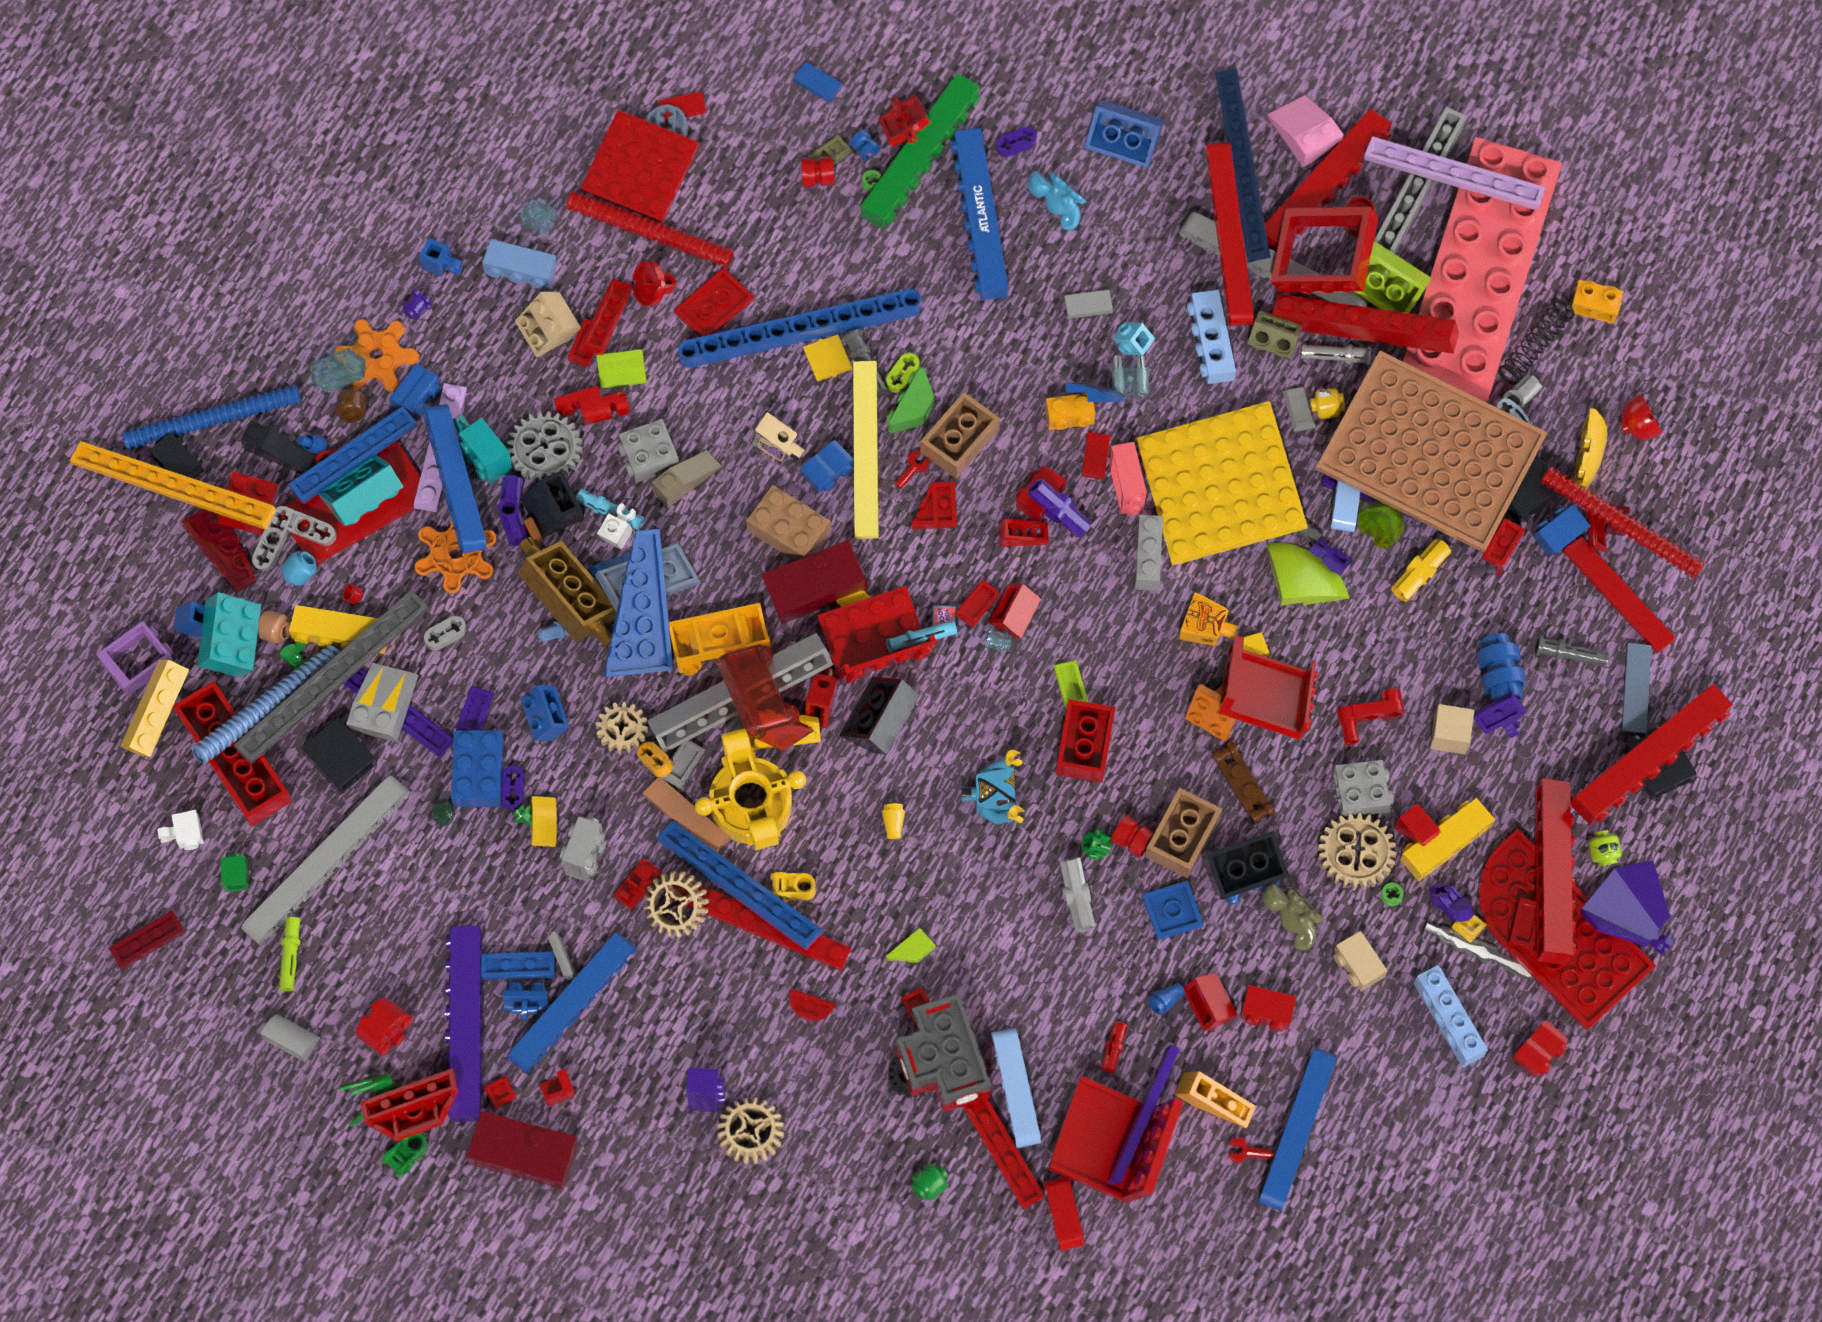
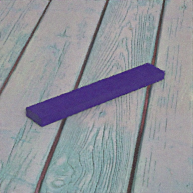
M363 668L359 669L343 685L357 695L368 672ZM409 704L402 730L438 758H441L452 746L454 738Z
M1172 1044L1164 1051L1107 1180L1114 1185L1122 1182L1179 1053V1048Z

